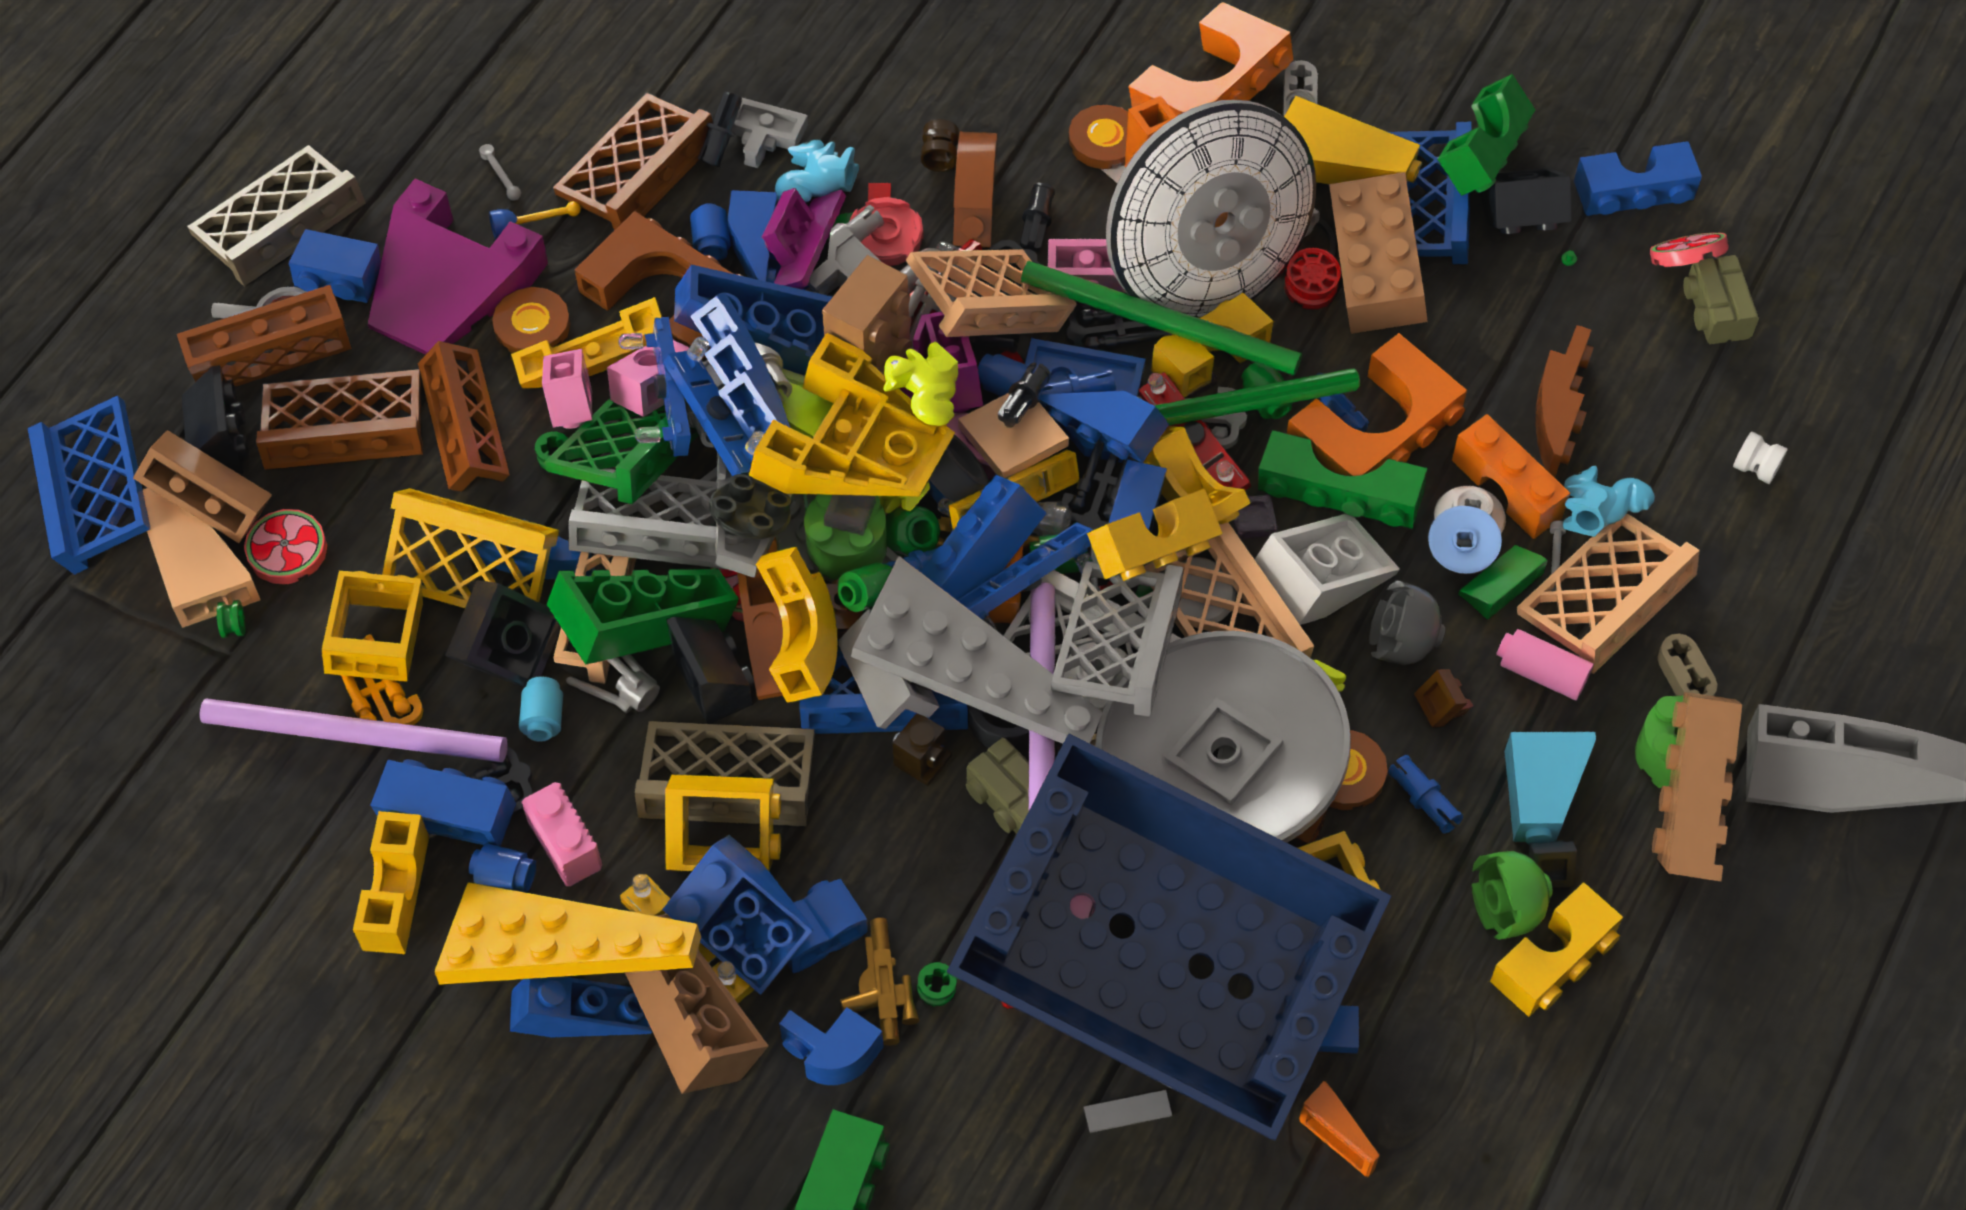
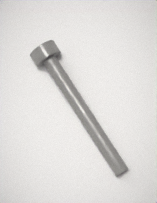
M1553 521L1550 524V533L1554 534L1551 574L1560 567L1561 537L1566 533V529L1563 528V521Z

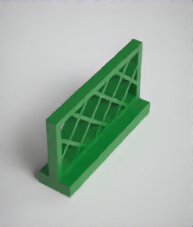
M608 399L592 415V420L586 421L545 461L546 471L615 488L618 492V501L633 505L679 457L674 456L670 441H664L662 427H668L666 413L658 414L657 412L665 410V405L649 413V416L631 419L630 417L638 416L639 414ZM622 419L621 422L604 425L607 421ZM689 427L691 433V444L699 436V434L697 433L695 428ZM653 428L651 431L648 432H638L639 430ZM630 433V435L613 439L611 438V436ZM603 439V441L584 444L585 441ZM635 447L632 451L619 452L622 449ZM607 452H610V453H611V455H607V456H602V457H597V458H592V457H591L592 455H597V454H602V453H607ZM577 458H583V459H584V460H582V461H577V462H572V463H571V462H567V460H572V459H577ZM616 467V471L614 473L601 470Z

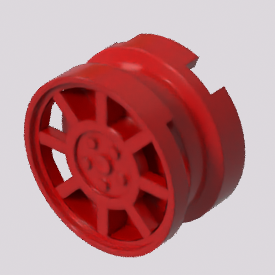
M1306 248L1295 253L1288 263L1285 276L1284 290L1292 303L1296 301L1303 305L1302 308L1309 310L1320 309L1330 304L1336 296L1341 276V268L1337 259L1331 253L1319 248ZM1309 254H1315V255H1318V258H1317V257H1307V255H1309ZM1300 257L1303 258V259L1297 261L1296 263H1294V262H1295L1297 259H1299Z

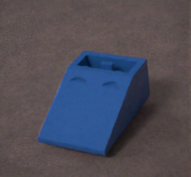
M730 835L711 846L662 909L673 920L697 924L701 934L700 943L760 995L767 989L814 930L763 863Z

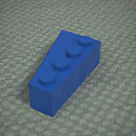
M696 265L689 267L675 288V322L701 333L690 316L714 297L725 292L747 327L754 343L762 344L775 350L783 360V369L806 375L809 360L824 338L822 310L832 299V296Z

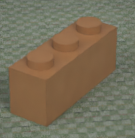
M168 430L150 447L133 477L139 483L238 543L241 542L258 520L272 496L266 490Z

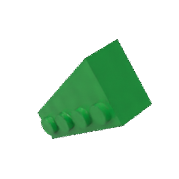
M719 569L669 570L667 575H655L649 573L648 570H633L631 576H611L609 570H593L591 576H575L574 571H559L547 606L585 665L670 645L666 620L672 617L716 621L721 632H724L739 598Z

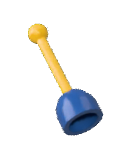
M572 201L566 207L519 217L508 209H497L489 211V219L493 236L496 240L510 221L519 225L565 214L577 216L581 211V207L577 202Z

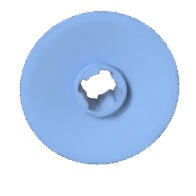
M1456 506L1445 510L1436 517L1430 527L1428 541L1434 558L1442 566L1457 573L1467 574L1479 572L1494 562L1501 549L1502 537L1497 523L1488 513L1472 506ZM1457 539H1470L1471 547L1457 546Z

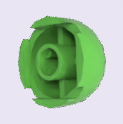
M1503 851L1479 856L1472 872L1480 870L1479 882L1472 884V894L1483 926L1486 930L1495 929L1499 934L1494 936V938L1498 940L1520 936L1533 931L1545 918L1552 896V884L1548 875L1543 873L1538 864L1530 857L1515 851Z

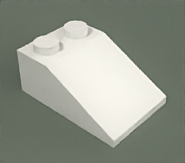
M1347 514L1273 533L1255 558L1256 563L1300 625L1327 617L1395 576L1400 570L1355 517Z

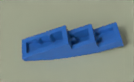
M726 293L717 295L690 317L711 347L704 355L725 385L718 393L754 448H756L773 419L788 427L790 425L767 366L747 327Z

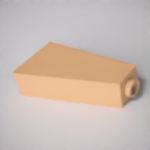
M148 487L143 489L150 530L147 531L172 608L182 628L217 616L218 602L224 601L226 605H232L234 600H240L242 606H246L260 601L250 573L210 525Z

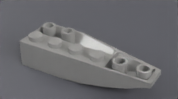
M1763 704L1758 705L1748 725L1746 802L1834 813L1966 801L1965 743L1879 721Z

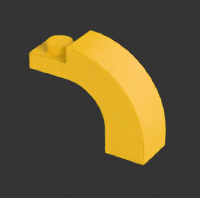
M1168 426L1144 460L1145 464L1167 468L1161 494L1168 502L1205 488L1219 524H1225L1239 516L1238 510L1250 504L1244 489L1223 486L1207 472L1195 453L1184 427Z
M797 547L761 555L756 566L776 601L783 627L781 649L770 666L769 671L787 703L820 696L824 693L832 678L838 645L835 613L825 581L820 572L810 574Z

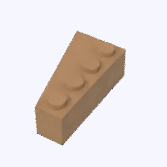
M1684 692L1683 701H1676L1672 726L1678 727L1676 744H1669L1666 754V769L1671 770L1669 786H1662L1659 798V811L1665 813L1662 828H1655L1652 842V853L1658 854V861L1669 874L1715 881L1722 880L1723 866L1715 865L1714 863L1716 848L1720 849L1722 845H1725L1728 827L1725 826V815L1720 813L1721 806H1727L1732 796V773L1726 772L1727 763L1734 764L1737 754L1742 704L1736 699Z
M668 914L657 916L672 919ZM699 950L693 968L625 972L682 1094L741 1081L769 1047Z

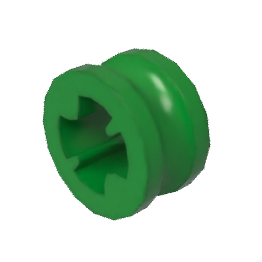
M557 431L547 432L537 439L535 452L538 463L544 470H546L545 461L550 457L549 449L552 447L559 448L568 439L563 433Z
M234 600L232 605H226L224 601L218 602L216 611L220 636L227 638L230 633L244 636L245 616L241 601Z
M940 962L930 963L920 971L917 990L919 997L926 1004L943 1006L954 997L957 979L947 974L948 965ZM939 976L943 977L942 984L948 982L949 986H942L941 992L931 991L932 986H926L925 983H932L933 977Z

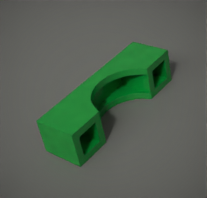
M1513 74L1482 88L1471 105L1478 128L1450 140L1437 159L1461 196L1474 190L1477 193L1483 192L1496 182V175L1507 164L1506 159L1510 152L1517 147V140L1520 135L1529 127L1528 122L1534 114L1535 108Z
M1272 430L1259 466L1258 490L1267 492L1273 497H1287L1303 501L1313 507H1327L1343 511L1353 517L1363 516L1382 521L1389 526H1403L1412 529L1425 491L1427 468L1387 459L1378 469L1360 476L1340 475L1328 470L1316 459L1310 439Z

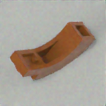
M960 131L955 175L953 246H963L970 239L979 242L981 247H991L998 133Z

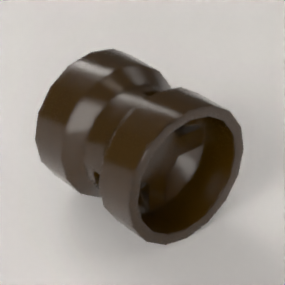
M943 119L932 120L925 124L922 135L924 145L921 148V163L924 167L935 172H944L956 166V146L959 140V128L956 124Z

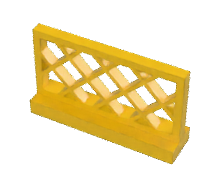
M410 488L394 492L391 508L396 510L382 575L394 576L397 560L407 555L419 574L414 578H420L424 583L422 585L423 597L465 608L471 595L466 585L481 576L487 582L496 583L489 571L505 562L517 581L508 588L514 590L520 586L526 597L540 602L551 547L557 544L559 530ZM406 518L417 520L427 535L413 545L410 544L403 532ZM431 525L438 526L440 528L434 531ZM447 529L456 531L464 547L451 555L447 554L437 537ZM468 535L477 537V539L471 541ZM484 540L494 542L502 556L487 567L474 547ZM430 541L441 561L426 570L415 549ZM401 545L404 550L399 553ZM506 546L513 547L516 549L509 552ZM467 551L479 571L463 581L452 560ZM521 551L538 554L534 572L526 577L522 575L512 558ZM442 566L446 567L456 586L446 592L438 590L429 574ZM532 579V584L530 588L527 581ZM459 590L462 596L453 593Z

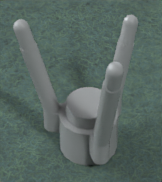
M631 654L621 656L631 669L618 657L607 660L622 674L616 684L619 696L573 677H568L566 680L569 685L615 704L625 713H628L632 707L638 712H642L655 700L660 690L657 681L645 672Z

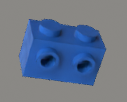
M307 229L304 230L289 261L294 287L309 292L331 285L334 296L344 300H356L365 303L368 302L377 283L381 265L378 244Z

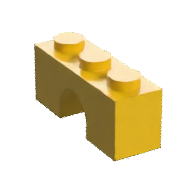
M1244 293L1230 301L1225 300L1221 302L1213 311L1200 318L1268 342L1271 339L1273 320ZM1174 334L1171 336L1166 335L1154 345L1151 371L1156 376L1165 372L1175 383L1176 388L1183 397H1186L1211 382L1214 356L1210 351L1221 350ZM1232 355L1240 364H1241L1242 362H1244L1245 360H1247V359H1244V358H1241V357Z
M1205 488L1152 509L1158 523L1157 536L1153 535L1146 528L1140 512L1087 533L1104 578L1108 579L1120 574L1122 580L1126 581L1146 573L1144 565L1153 562L1157 569L1179 560L1176 553L1182 550H1186L1189 557L1211 548L1208 540L1223 533Z
M378 811L370 848L374 860L373 883L371 890H361L353 927L362 951L406 953L429 842V835L421 815Z
M1583 882L1554 910L1548 928L1561 939L1564 949L1557 952H1547L1539 949L1525 937L1496 964L1490 982L1528 1017L1539 1007L1546 1011L1561 996L1563 991L1560 987L1568 979L1575 983L1587 972L1592 964L1588 960L1597 951L1604 955L1616 944L1620 938L1617 929L1623 916Z

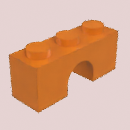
M1488 414L1458 434L1452 461L1478 486L1490 478L1496 481L1503 489L1508 500L1506 513L1532 539H1535L1550 528L1551 522L1559 521L1563 518L1566 509L1565 502L1569 498L1570 492Z

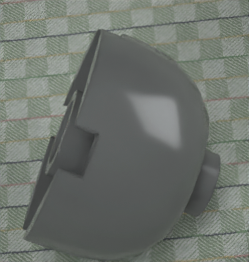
M1397 580L1387 588V590L1393 592L1388 602L1380 599L1371 623L1369 644H1377V652H1371L1372 657L1392 664L1409 665L1422 660L1429 655L1434 647L1437 648L1441 644L1445 634V626L1442 624V614L1438 603L1429 592Z

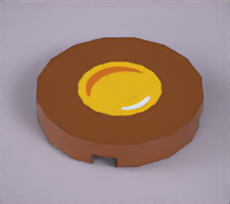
M1095 105L1080 111L1072 119L1068 132V141L1074 156L1087 166L1098 169H1112V165L1120 163L1121 166H1124L1128 111L1112 105Z
M537 287L518 289L505 296L496 306L492 318L496 339L500 344L502 343L503 346L507 347L511 353L518 352L545 340L553 348L560 341L562 343L567 338L571 325L567 305L562 298L548 289Z
M1350 730L1351 749L1348 769L1340 790L1329 806L1339 810H1352L1353 807L1361 805L1364 807L1372 803L1382 792L1388 772L1386 756L1379 745L1365 734Z

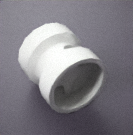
M1751 431L1738 453L1733 467L1742 472L1749 470L1756 472L1759 480L1770 484L1788 449L1779 444L1770 446L1764 442L1762 436Z

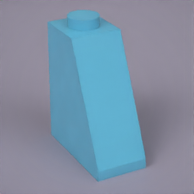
M1595 732L1510 733L1505 748V761L1514 842H1526L1529 844L1550 843L1557 840L1596 741Z

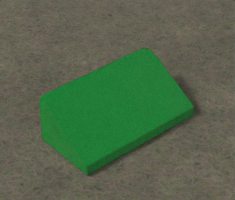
M1514 545L1459 591V595L1489 620L1544 574L1548 560L1542 555Z

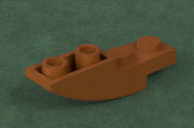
M1578 325L1575 328L1566 355L1550 350L1536 403L1535 425L1537 443L1544 467L1553 477L1556 476L1560 463L1569 464L1576 442L1569 440L1571 433L1580 434L1587 414L1586 411L1580 410L1584 394L1578 393L1583 377L1577 375L1579 367L1587 369L1594 347L1587 345L1591 329Z
M776 537L767 554L779 551ZM759 570L755 578L737 572L745 632L758 700L783 696L769 671L770 666L781 649L783 639L782 620L778 606Z

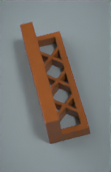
M438 341L421 359L418 366L448 488L462 492L476 476L504 481L510 474L478 350ZM455 359L467 362L469 375L456 363ZM463 386L476 397L477 406L464 394ZM471 417L484 429L485 437L472 426ZM478 449L492 460L493 465L481 462Z

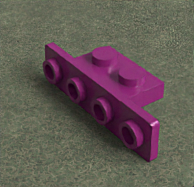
M796 188L782 193L762 235L766 248L769 252L773 253L781 265L774 281L775 284L801 290L807 286L826 240L830 236L831 228L846 198L842 189L814 198L809 207Z

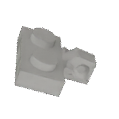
M742 98V104L731 131L736 136L742 137V144H745L743 149L745 153L744 165L758 168L765 157L766 150L774 152L776 146L786 149L798 146L808 126V115Z

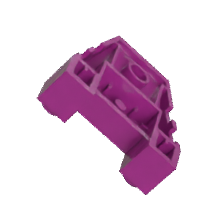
M414 179L393 205L368 327L426 355L438 341L454 344L472 331L471 325L485 315L493 316L496 306L505 296L518 289L531 287L547 266L548 259L543 236L511 221L490 248L448 230L447 228L453 222V216L447 193L418 179Z

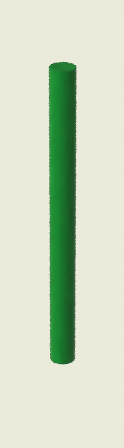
M1027 261L1022 272L1021 282L1294 376L1302 359V353L1135 296H1130L1121 291L1032 261Z

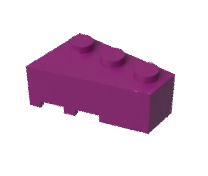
M942 312L921 315L912 340L913 350L920 353L926 359L928 357V346L931 343L937 342L958 361V378L955 382L956 391L949 400L954 405L953 412L962 413L974 407L983 406L978 367L969 337H946L939 327V324L945 317ZM905 387L900 388L902 392L912 399L913 392Z

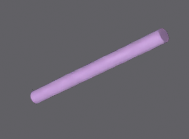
M1042 582L1037 588L1031 590L1030 657L1054 674L1055 587L1050 583ZM1030 730L1029 810L1055 761V740Z
M208 698L203 700L200 708V720L206 724L503 762L507 754L506 737Z

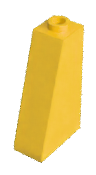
M1295 96L1284 116L1296 127L1309 147L1313 158L1317 183L1335 184L1405 172L1406 181L1414 183L1418 176L1422 162L1417 160L1420 147L1417 143L1298 96Z

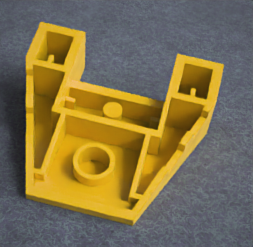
M826 333L809 360L802 388L833 403L831 409L813 439L773 419L755 448L749 476L785 494L920 497L953 439L955 432L946 424L933 426L919 420L912 412L911 399L900 389L889 392L883 390L886 383L885 375L871 364L872 358L868 354Z

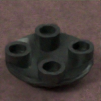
M737 474L731 477L730 483L719 487L711 495L709 510L715 522L726 531L744 538L765 539L780 534L789 525L791 498L788 494L781 491H774L765 485L755 483L748 475Z

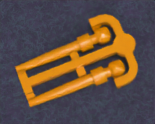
M371 634L366 635L365 638L362 639L375 641ZM341 675L353 701L351 706L357 717L377 721L374 714L371 713L372 709L366 698L372 696L384 722L414 725L422 718L423 707L418 695L415 694L406 699L405 692L400 683L384 679L375 683L373 678H363L367 687L359 690L353 676ZM380 691H386L389 700L393 702L394 710L398 716L410 713L411 705L414 707L412 713L400 719L391 717Z

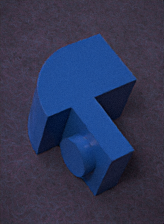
M848 1007L845 1008L826 1034L791 1010L779 1023L783 1040L782 1044L785 1049L799 1059H804L806 1056L807 1058L804 1061L806 1078L823 1085H840L856 1079L867 1070L884 1048L883 1031Z

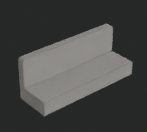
M868 609L839 639L838 645L876 726L886 729L905 709L929 718L940 707L931 689L851 657L853 646L871 612V609Z

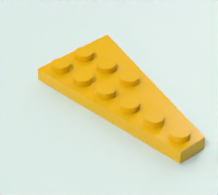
M468 882L434 972L441 985L693 968L701 941V934L698 925L695 923Z

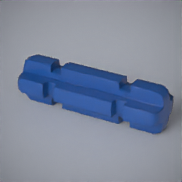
M1343 393L1319 397L1321 402L1346 424L1362 432L1367 430L1368 419L1360 411H1354L1356 407Z

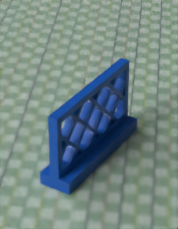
M1456 122V130L1389 132L1419 144L1418 156L1420 155L1429 162L1426 167L1419 171L1414 183L1407 181L1408 191L1418 184L1428 192L1417 202L1409 197L1412 217L1417 214L1427 222L1415 231L1418 257L1452 256L1453 264H1468L1471 192L1461 196L1437 160L1438 157H1435L1426 149L1433 144H1447L1450 140L1471 131L1472 122ZM1439 170L1447 179L1435 187L1425 178L1434 171ZM1437 199L1446 208L1433 217L1423 208ZM1435 229L1444 236V243L1428 244L1422 238Z
M117 395L50 428L42 422L28 428L50 553L53 560L73 574H77L88 568V558L150 530L142 485L133 479L138 470L125 401ZM114 413L115 419L107 433L98 430L103 418ZM78 429L82 430L72 449L66 447L64 436ZM93 435L103 438L93 457L84 454ZM116 443L121 446V451L113 465L104 462L112 445ZM79 459L89 462L79 481L72 479L71 473ZM102 467L109 470L100 488L97 489L89 486L98 469ZM122 475L127 477L128 483L120 497L110 494L119 476ZM85 492L94 494L95 496L86 512H79L78 504ZM107 499L116 504L104 522L97 519L96 516ZM126 508L133 509L135 521L122 528L117 527L116 525ZM94 524L102 527L95 540L85 545L84 537L90 526Z
M837 645L834 672L842 665L850 670L839 645ZM853 676L843 684L832 677L828 686L834 692L830 695H820L800 700L801 729H814L815 734L902 731L916 714L905 709L886 729L877 727L862 694L851 692L857 686ZM932 690L940 707L928 719L945 730L968 729L967 704Z

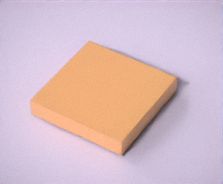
M1009 393L958 419V428L994 472L1003 478L1012 476L1069 446V437L1039 402L1034 408L1028 409L1021 421L1015 424L1014 427H1006L1004 422L998 419V411L1009 397Z

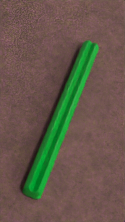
M1351 368L1154 406L1169 423L1168 426L1356 391L1360 387V378L1357 369Z

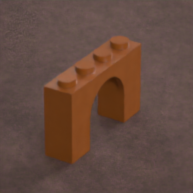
M635 211L575 269L579 293L607 311L637 282L649 276L669 274L682 278L691 265L726 273L731 272L722 267L714 257L710 255L705 256L692 248L684 238L680 236L675 237L665 231L656 220L652 218L646 219ZM673 315L669 320L673 340L689 348L693 347L701 361L706 358L704 353L711 349L701 333L675 322Z

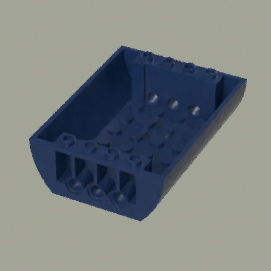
M1068 733L947 970V974L1245 1127L1276 1141L1389 903L1391 895ZM1079 895L1089 897L1095 906L1092 916L1085 919L1077 918L1070 910L1071 900ZM1118 915L1128 917L1134 925L1133 934L1125 939L1116 938L1109 928L1110 920ZM1202 955L1211 961L1213 970L1208 978L1198 979L1191 975L1188 964L1193 956ZM1242 975L1251 982L1252 992L1248 998L1237 999L1230 994L1228 983L1231 977Z

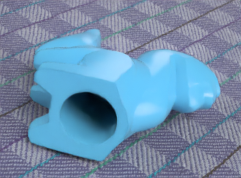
M811 140L798 146L789 147L788 151L793 156L791 162L805 167V169L791 170L778 178L775 186L777 199H780L784 191L793 188L797 189L805 203L809 202L811 197L825 196L841 189L843 192H851L859 171V164L854 163L853 160L855 149L853 147L847 148L839 158L838 153L834 152L835 142H829L824 146L821 140Z
M1591 466L1588 470L1570 476L1564 482V487L1570 492V496L1574 498H1568L1565 502L1566 508L1572 511V516L1564 520L1563 528L1595 537L1604 527L1623 519L1628 511L1638 513L1642 510H1648L1651 504L1654 503V492L1648 484L1635 478L1619 480L1612 487L1597 483V466Z

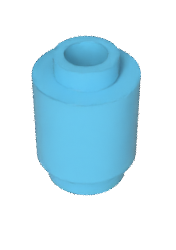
M535 677L530 679L522 690L519 729L531 740L546 741L561 731L563 692L560 690V685L556 680L549 677Z

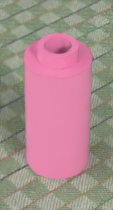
M1517 629L1514 635L1505 634L1496 654L1502 657L1500 666L1575 701L1578 700L1594 666V663L1520 629Z

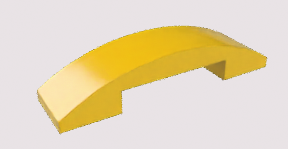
M654 297L619 311L621 321L552 348L549 342L545 340L511 354L521 387H543V358L547 355L582 349L588 375L592 376L607 370L608 366L646 346L645 334H653L655 318H662L656 298Z

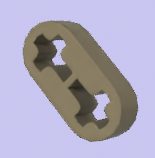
M1672 634L1666 637L1658 652L1657 660L1675 695L1683 696L1684 692L1700 694L1698 690H1689V686L1693 682L1697 688H1705L1702 695L1715 696L1718 685L1716 678L1694 640L1683 634ZM1672 649H1675L1678 654H1686L1683 662L1679 656L1671 657Z

